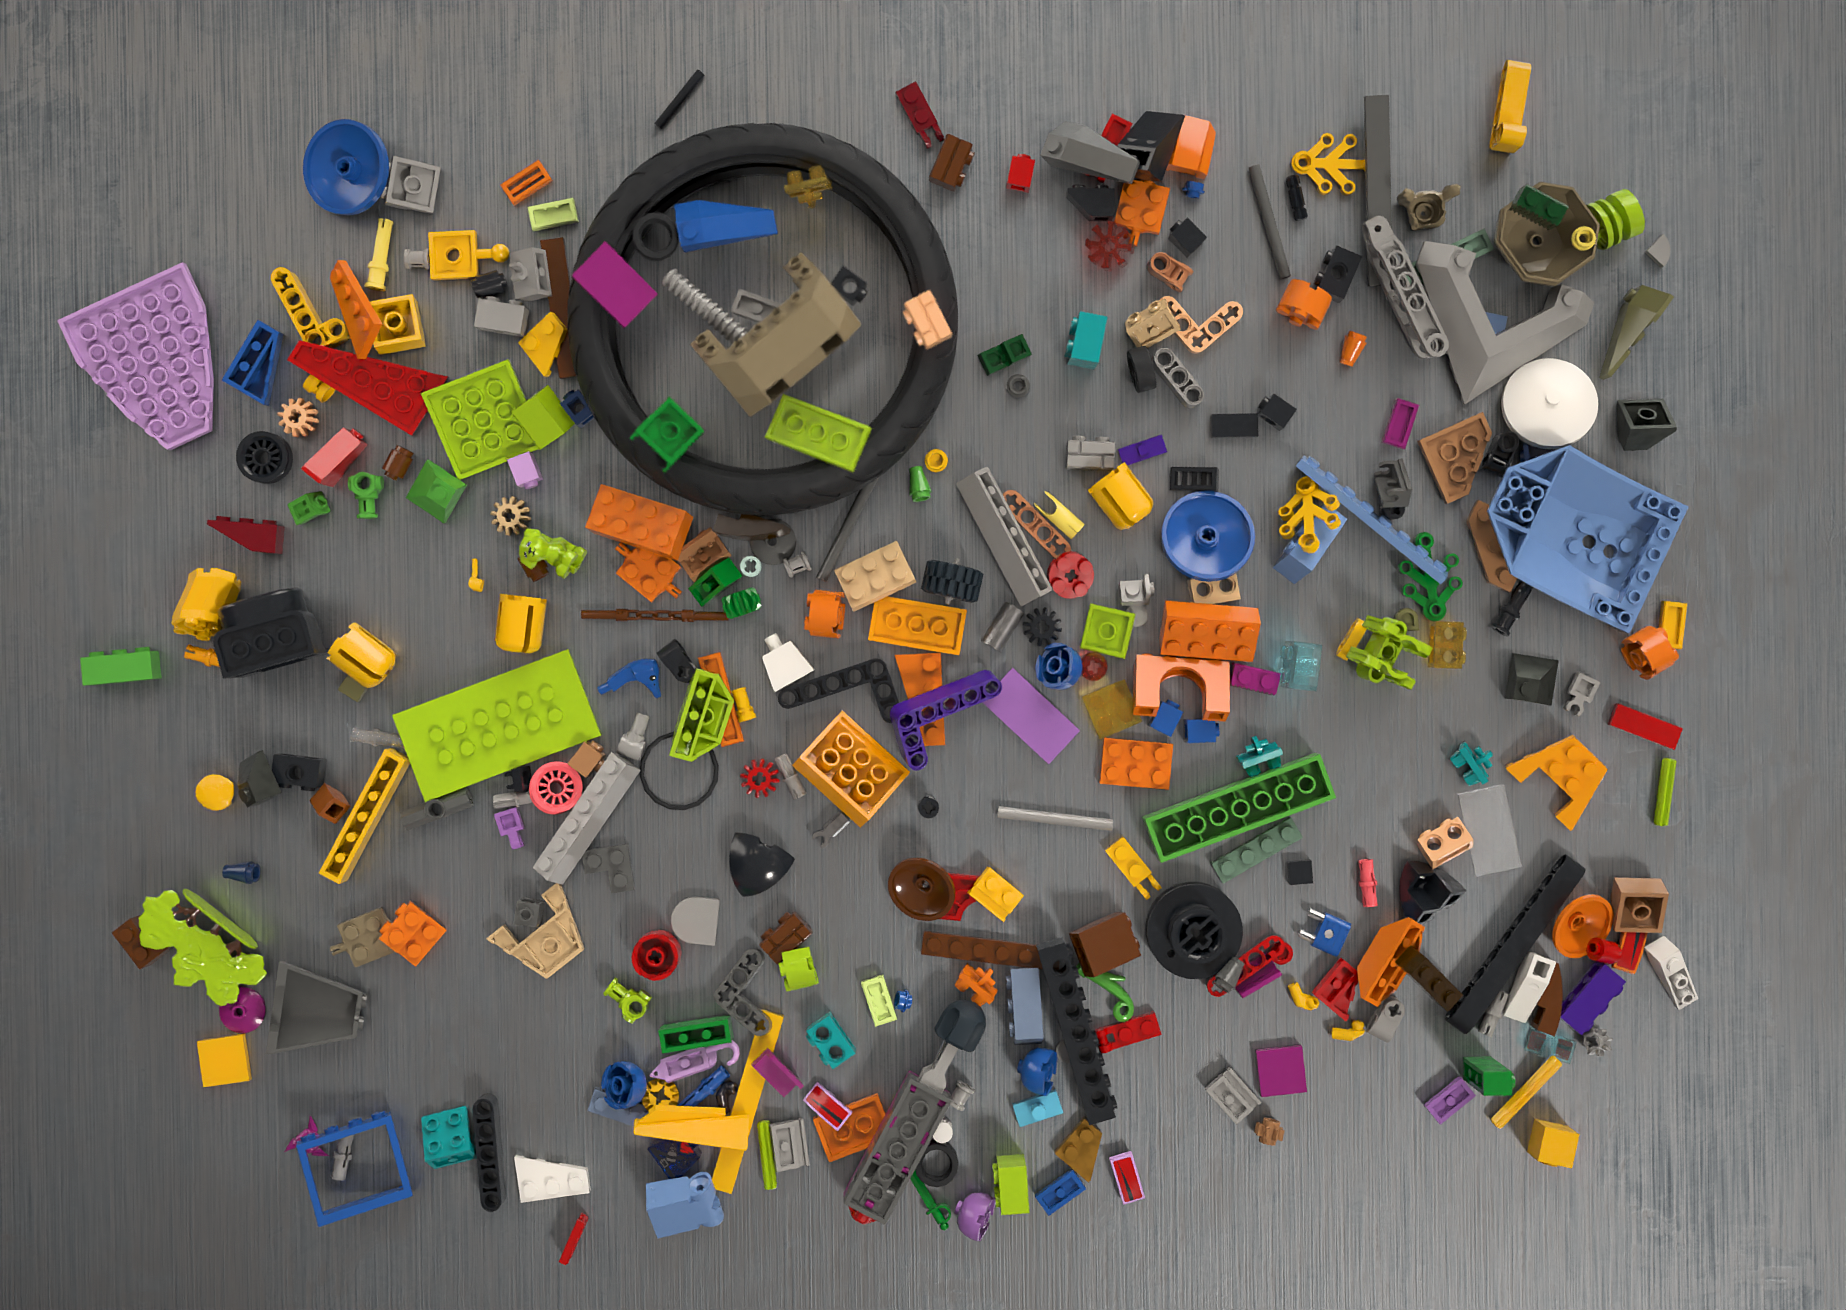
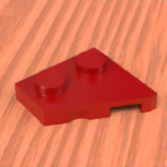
M1340 957L1311 993L1344 1021H1347L1349 1018L1347 1012L1350 1001L1353 1002L1355 986L1359 981L1358 972Z

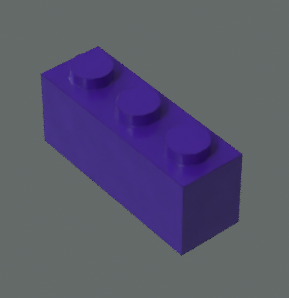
M1596 961L1562 1001L1560 1019L1580 1035L1588 1032L1592 1028L1593 1021L1597 1016L1603 1014L1608 1009V1003L1612 998L1622 992L1626 981L1606 964Z

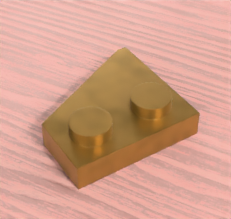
M1083 1117L1054 1151L1055 1155L1088 1183L1092 1177L1102 1132L1094 1125L1089 1126L1088 1120Z

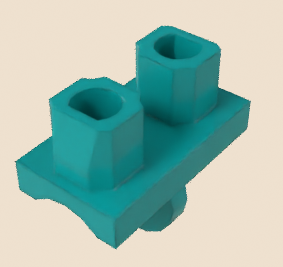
M1252 736V744L1245 746L1246 752L1236 755L1240 765L1250 777L1261 773L1258 764L1266 761L1269 769L1280 767V756L1283 755V752L1276 742L1268 743L1267 739L1259 741L1256 736Z
M1465 741L1459 745V750L1452 754L1450 759L1456 768L1466 763L1469 764L1471 769L1462 775L1468 786L1479 782L1483 785L1489 781V775L1481 764L1483 763L1486 769L1492 767L1493 765L1489 759L1493 756L1491 750L1483 752L1480 746L1474 749L1477 754L1476 757Z

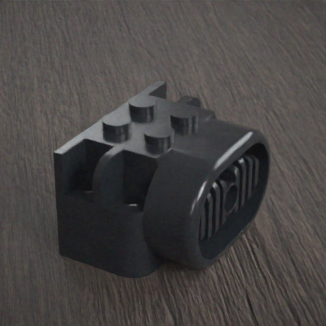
M287 588L268 592L224 605L218 609L223 630L218 631L214 635L213 645L223 679L244 678L326 655L330 649L323 646L320 635L323 633V630L318 628L315 616L308 612L304 595L300 588Z

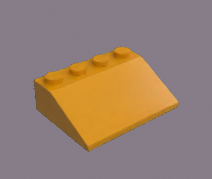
M843 710L792 765L860 828L875 814L910 773Z

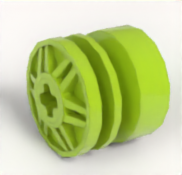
M1627 189L1608 195L1605 200L1599 199L1594 203L1586 205L1600 224L1596 246L1600 250L1604 251L1621 243V240L1626 241L1644 231L1645 219L1642 208L1634 194Z

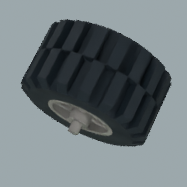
M955 558V561L952 563L929 560L926 563L921 589L926 593L944 597L946 599L945 604H950V600L953 601V599L973 603L978 601L984 574L977 569L961 566L959 564L960 559Z

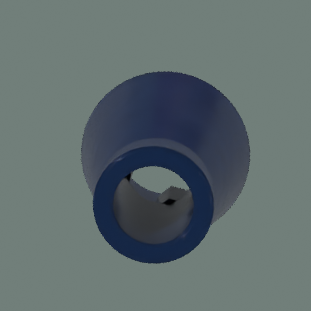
M253 861L225 865L222 870L224 878L246 884L257 882L261 874L260 866Z

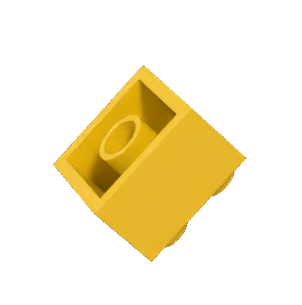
M413 294L370 301L382 322V326L373 343L379 355L426 347L418 302Z

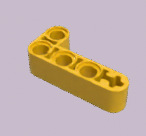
M1506 60L1504 63L1490 137V150L1515 153L1522 147L1525 141L1527 127L1522 126V119L1531 73V64L1512 60Z
M284 267L273 270L271 274L272 284L303 341L314 343L315 338L321 336L322 342L320 345L333 349L350 339L346 324L342 320L332 318L322 323L296 274ZM299 295V303L293 306L292 299ZM306 316H310V323L307 326H304V318ZM342 325L341 334L335 336V328Z

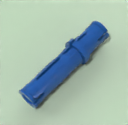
M720 1065L708 1078H703L700 1081L701 1084L677 1106L697 1107L706 1097L716 1092V1089L730 1077V1073L724 1066Z

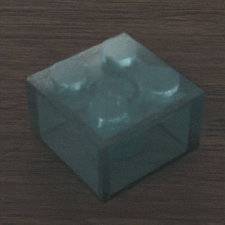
M1285 641V646L1282 645L1280 651V659H1283L1282 668L1278 670V673H1281L1280 687L1317 692L1322 645Z

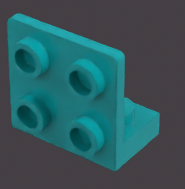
M462 1106L421 1118L425 1162L433 1169L477 1158L476 1146L470 1140L467 1107Z

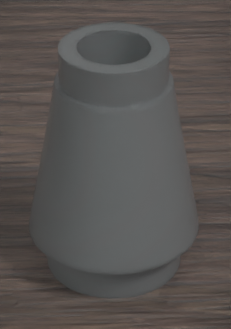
M1232 957L1215 976L1214 985L1226 993H1230L1232 989L1235 990L1245 964L1241 960Z

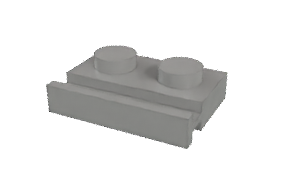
M1230 1066L1223 1074L1221 1073L1204 1088L1236 1125L1251 1113L1258 1104H1261V1101Z
M798 1118L797 1120L769 1124L775 1171L781 1172L804 1165L809 1166L804 1120Z

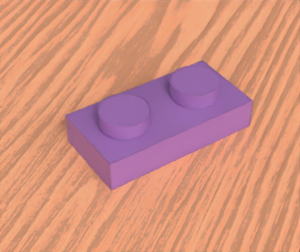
M1458 1076L1427 1101L1424 1106L1441 1125L1476 1095L1465 1081Z

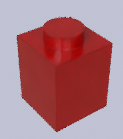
M1026 154L1012 156L1007 189L1029 193L1035 160L1031 159V156Z

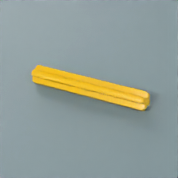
M1551 1056L1491 1118V1122L1497 1128L1502 1129L1561 1068L1562 1063L1555 1056Z

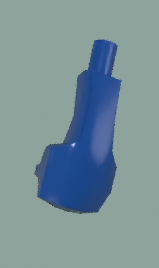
M644 658L635 660L612 674L607 682L598 686L597 689L602 695L610 690L616 691L627 682L639 681L652 692L655 698L661 697L659 665L655 659Z

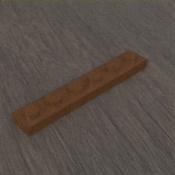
M926 930L923 933L921 955L1043 970L1036 947L1037 944ZM1060 960L1053 964L1054 969H1059Z

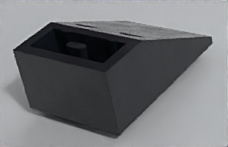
M1145 111L1118 143L1117 147L1140 162L1134 179L1162 182L1185 115Z

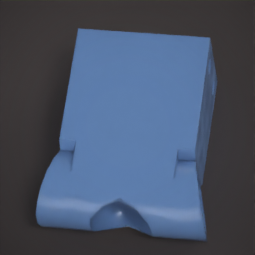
M699 1172L690 1179L685 1176L646 1183V1210L657 1239L699 1229L700 1225L714 1227L723 1221L724 1212L718 1197L715 1195L716 1190L709 1173Z

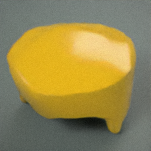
M212 774L204 777L196 786V798L203 807L219 811L232 804L234 784L228 778Z

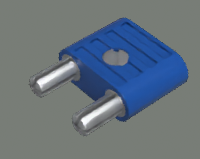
M1309 909L1308 911L1311 913L1307 912V916L1318 920L1319 924L1314 935L1300 930L1299 932L1306 936L1298 933V937L1310 942V946L1337 957L1350 931L1351 923L1327 912L1322 914Z

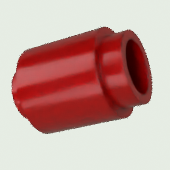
M1595 937L1588 942L1586 947L1587 956L1594 961L1613 964L1617 963L1622 957L1621 948L1613 941Z

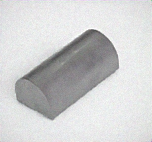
M1005 601L981 641L1002 652L1025 613Z

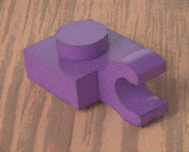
M514 807L494 814L500 835H508L512 850L523 847L524 842L519 834V830L525 829L519 809Z

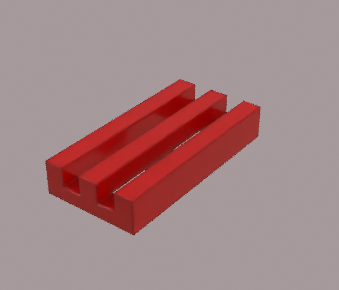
M581 1213L577 1219L559 1263L564 1265L569 1263L589 1219L587 1215Z

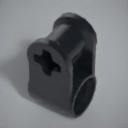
M1508 431L1495 435L1488 452L1482 460L1481 469L1491 470L1503 478L1506 469L1511 466L1512 459L1519 446L1517 434ZM1504 436L1510 441L1507 449L1501 444Z
M674 639L656 653L678 681L689 683L696 670V666L690 660L682 645ZM683 667L687 669L690 668V670L688 671V677L681 676V674H683Z

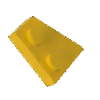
M549 312L518 342L545 377L551 375L552 371L550 368L554 357H558L560 345L568 331L553 312Z

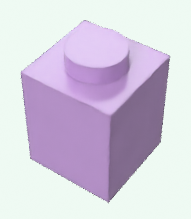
M528 451L507 460L517 486L525 487V490L538 486V481L543 480L533 453Z

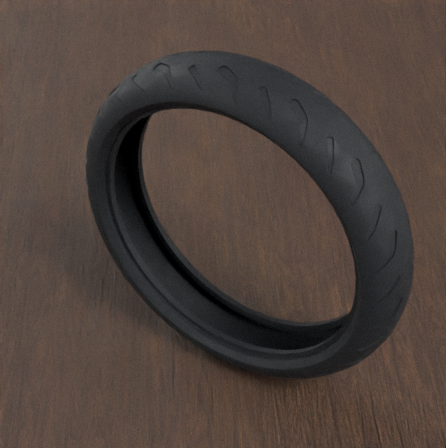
M745 123L714 128L692 135L656 153L624 179L598 211L580 246L572 275L604 242L629 264L636 251L633 243V229L636 222L642 216L649 213L665 215L675 204L680 203L685 198L723 181L758 175L789 177L817 184L850 201L880 228L891 243L904 268L912 298L918 297L930 290L952 332V337L927 350L924 345H918L913 335L910 355L901 380L888 403L868 425L871 427V432L854 472L852 473L819 459L782 468L747 469L710 461L687 450L664 473L662 470L667 467V462L641 437L634 438L633 442L630 440L635 430L648 416L638 404L623 372L618 352L616 320L573 278H571L569 288L567 327L573 366L586 403L607 438L634 467L668 491L712 509L747 515H779L818 508L855 493L888 471L915 444L936 412L952 372L958 337V304L952 269L937 230L914 195L885 166L855 146L813 129L778 123ZM651 223L643 229L641 234L642 240L656 223Z

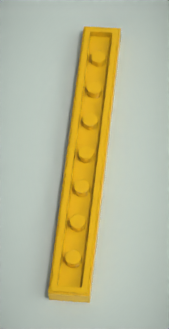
M762 1009V1012L771 1019L772 1028L768 1034L762 1036L754 1035L731 1116L749 1115L748 1137L765 1083V1078L751 1064L767 1048L774 1052L784 1015ZM764 1020L758 1021V1031L760 1029L765 1030ZM721 1147L712 1177L716 1190L732 1194L744 1151Z

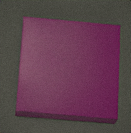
M1301 1045L1255 1050L1261 1097L1307 1092Z

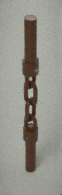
M682 609V611L581 610V619H616V621L639 619L656 621L682 620V622H694V620L729 621L724 612L694 611L690 609ZM629 613H636V617H629ZM642 614H652V617L642 616ZM658 614H668V617H658ZM675 614H681V617H675Z

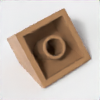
M1614 877L1611 892L1614 932L1662 933L1669 897L1662 879Z

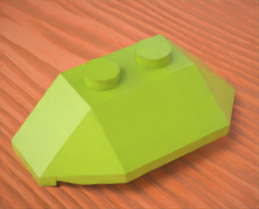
M696 668L689 682L678 716L669 756L692 762L697 757L721 744L734 699L719 674Z

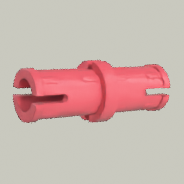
M1373 859L1358 860L1360 881H1358V884L1361 887L1363 907L1378 906L1376 885L1378 884L1374 875Z

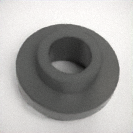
M1015 374L1007 381V391L1011 396L1020 398L1028 393L1030 383L1024 375ZM1016 382H1020L1022 384L1021 390H1016L1014 388V384Z

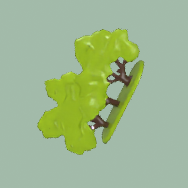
M183 889L184 897L194 905L193 908L180 907V899L177 893L172 890L164 891L157 898L146 897L142 904L145 911L139 917V927L141 929L139 935L140 943L143 947L156 950L173 946L176 948L177 954L172 957V965L176 969L174 985L191 987L199 980H204L207 988L206 995L217 1005L226 1006L227 1003L237 1002L239 984L257 985L267 975V971L263 969L265 964L263 956L259 954H245L241 950L242 943L252 949L258 948L256 941L196 893ZM175 906L179 908L178 911H172V908ZM200 912H203L216 923L210 931H203L197 926L196 916ZM183 913L185 916L188 913L190 914L185 920L177 921L174 918L175 915ZM192 919L193 925L189 926L188 921ZM222 927L235 937L236 941L228 944L223 943L221 936L218 934L219 929ZM236 950L237 955L232 958L231 954Z

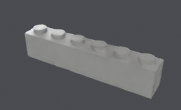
M985 467L956 483L961 496L964 498L971 515L975 519L982 536L991 549L1020 606L1052 591L1053 589L989 468Z
M611 752L532 868L547 881L563 885L641 770L625 757Z

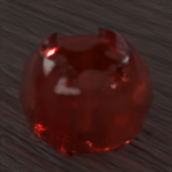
M1089 652L1081 658L1083 665L1082 677L1086 680L1098 681L1106 675L1108 663L1103 655L1097 652ZM1091 660L1094 663H1099L1096 673L1087 669V666H1090Z

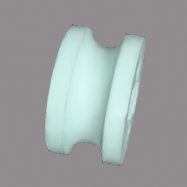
M747 556L741 561L740 569L744 575L755 577L761 572L762 565L756 557ZM749 560L750 562L754 560L757 563L755 565L756 571L753 573L751 570L749 573L745 570L747 568L746 562Z

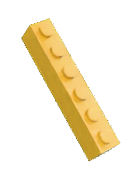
M394 748L384 749L319 874L338 884L348 881L410 765L407 755Z

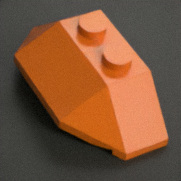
M1407 917L1380 928L1357 967L1360 997L1378 1007L1383 1000L1387 999L1397 990L1406 973L1395 961L1410 945L1420 952L1422 933L1425 929L1423 925Z

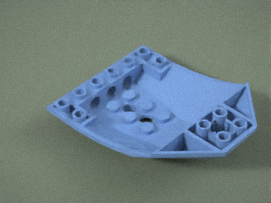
M1569 445L1507 468L1487 512L1511 575L1576 610L1630 634L1689 506L1625 477ZM1586 535L1592 536L1595 541L1594 546L1590 549L1584 547L1582 543ZM1610 545L1614 550L1611 558H1607L1603 553L1604 547Z

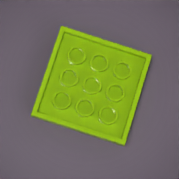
M510 359L421 393L459 480L505 463L508 459L528 451L538 450V447L511 413L524 403L526 398Z

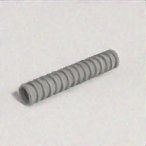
M676 268L666 274L662 285L664 287L668 286V290L670 292L673 291L674 296H679L680 301H685L686 306H691L690 309L692 311L696 310L698 316L702 315V319L704 321L707 320L708 325H713L714 330H719L721 336L725 335L726 340L730 339L732 345L747 333L745 327L741 328V324L739 322L735 323V319L733 317L730 318L729 313H724L722 307L718 308L716 302L712 303V299H707L705 293L701 294V290L695 288V284H690L688 278L684 279L682 273L678 274Z

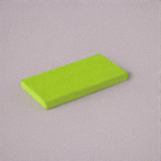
M782 394L765 438L853 473L871 432V427Z

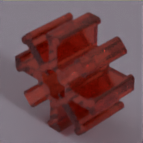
M1114 221L1107 222L1109 225L1107 235L1103 234L1102 228L1099 225H1095L1092 228V231L1100 237V241H1091L1088 238L1085 241V246L1089 250L1092 248L1099 249L1094 254L1088 255L1090 261L1097 265V262L1104 257L1101 267L1105 271L1110 272L1112 271V258L1115 257L1118 261L1117 264L1124 268L1128 263L1125 259L1121 258L1119 255L1120 251L1134 254L1135 249L1131 243L1121 244L1128 237L1131 238L1132 236L1125 227L1116 235L1118 225ZM1109 241L1115 245L1114 249L1110 248V252L1105 248L1106 244L1109 245Z

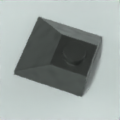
M1664 399L1617 400V436L1624 451L1648 450L1676 432L1677 426Z
M1512 653L1505 699L1552 706L1559 660Z
M263 750L243 760L239 765V796L247 808L262 804L281 793Z

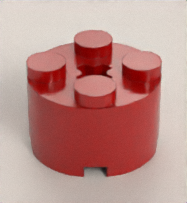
M650 931L643 935L634 946L631 956L632 965L639 975L648 980H663L670 976L680 963L682 955L681 946L676 937L669 931ZM655 950L662 955L659 960L657 957L652 956Z

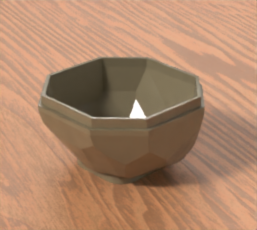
M1538 182L1533 186L1534 188L1569 206L1560 224L1547 231V228L1543 229V226H1539L1538 223L1535 224L1530 219L1526 220V217L1522 218V214L1518 215L1517 212L1510 211L1509 209L1512 206V202H1510L1499 211L1494 243L1505 261L1522 281L1556 286L1595 258L1600 224L1573 187ZM1581 226L1591 228L1596 235L1595 244L1585 251L1576 249L1571 242L1572 233ZM1580 235L1579 240L1585 243L1586 238ZM1533 238L1538 239V245H1535L1533 243Z

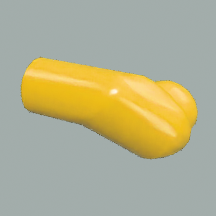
M1298 982L1287 986L1297 1007L1306 1010L1318 1008V998L1302 993Z
M1354 1020L1352 1028L1342 1029L1333 1027L1332 1039L1353 1041L1364 1034L1365 1024L1363 1021Z

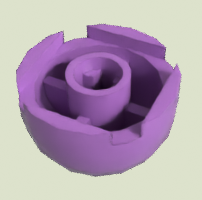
M976 1192L968 1195L963 1202H958L954 1214L958 1215L957 1225L965 1236L979 1242L982 1240L990 1224L988 1223L990 1214L993 1216L995 1198L985 1193Z

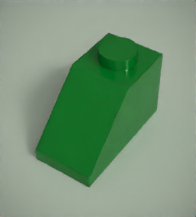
M727 558L710 568L688 589L700 606L703 607L732 586L742 575L731 559Z

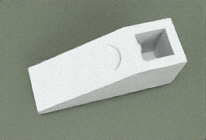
M1663 936L1644 947L1650 964L1678 1010L1699 999L1682 954L1673 943Z
M1530 951L1526 954L1518 969L1509 994L1510 996L1503 1011V1016L1526 1023L1549 984L1556 965L1555 961Z

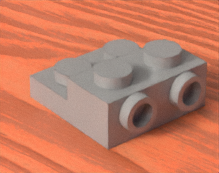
M393 156L391 162H389L388 182L380 198L385 199L384 205L433 214L441 167Z

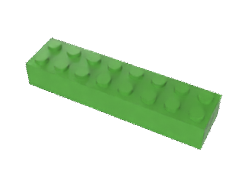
M1312 753L1282 764L1275 769L1263 771L1253 777H1247L1142 816L1157 860L1162 863L1335 799L1336 795L1321 755Z

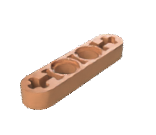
M1008 490L1003 493L1004 498L1007 495L1010 497L1016 496L1015 503L1018 506L1021 503L1025 505V507L1019 510L1017 515L1013 513L1016 508L1012 504L1009 505V508L1017 523L1054 559L1061 556V553L1056 555L1054 553L1056 548L1052 544L1049 548L1045 545L1053 539L1054 535L1058 537L1054 541L1057 545H1065L1064 552L1071 551L1070 544L1017 491ZM1026 510L1031 511L1034 515V520L1028 524L1021 520V513ZM1040 527H1047L1050 530V537L1048 539L1041 540L1037 536V530Z

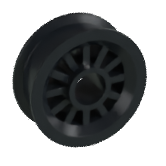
M257 431L247 435L240 442L236 451V462L241 473L248 479L264 484L279 482L290 472L293 464V453L290 445L282 437L266 431ZM264 452H267L268 460L262 463L261 456Z

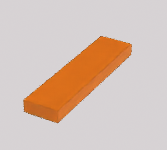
M721 652L699 657L700 669L719 674L732 695ZM733 703L724 731L721 747L744 741L735 703Z

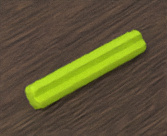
M1662 759L1654 824L1657 826H1668L1676 770V760Z
M762 1120L757 1123L763 1181L764 1188L772 1190L777 1187L769 1128L770 1122Z

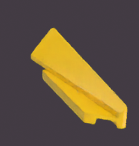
M654 1105L649 1109L647 1115L641 1119H634L633 1133L634 1135L746 1151L748 1146L749 1115L726 1116V1108Z

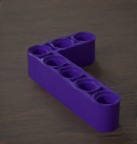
M982 670L894 705L890 710V719L900 754L912 770L918 771L923 769L928 762L919 727L998 696L1002 691L1001 681L991 671Z

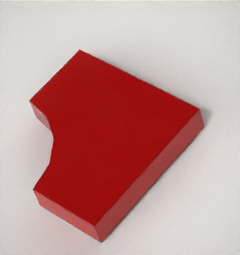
M948 873L954 883L955 901L950 911L940 919L961 921L965 909L970 904L976 902L967 892L974 886L973 884L979 878V875Z

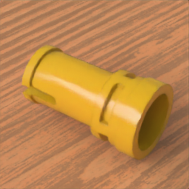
M746 687L731 691L738 710L736 711L738 722L741 723L757 718L753 707L750 705Z

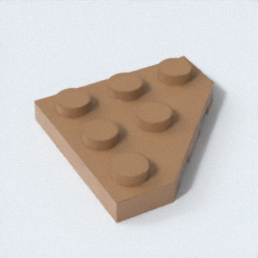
M1483 412L1417 441L1445 504L1468 495L1471 490L1472 481L1478 472L1485 447L1492 435Z
M1476 500L1466 523L1468 529L1471 530L1479 561L1481 560L1485 571L1486 581L1510 593L1517 578L1509 573L1487 512L1490 505Z

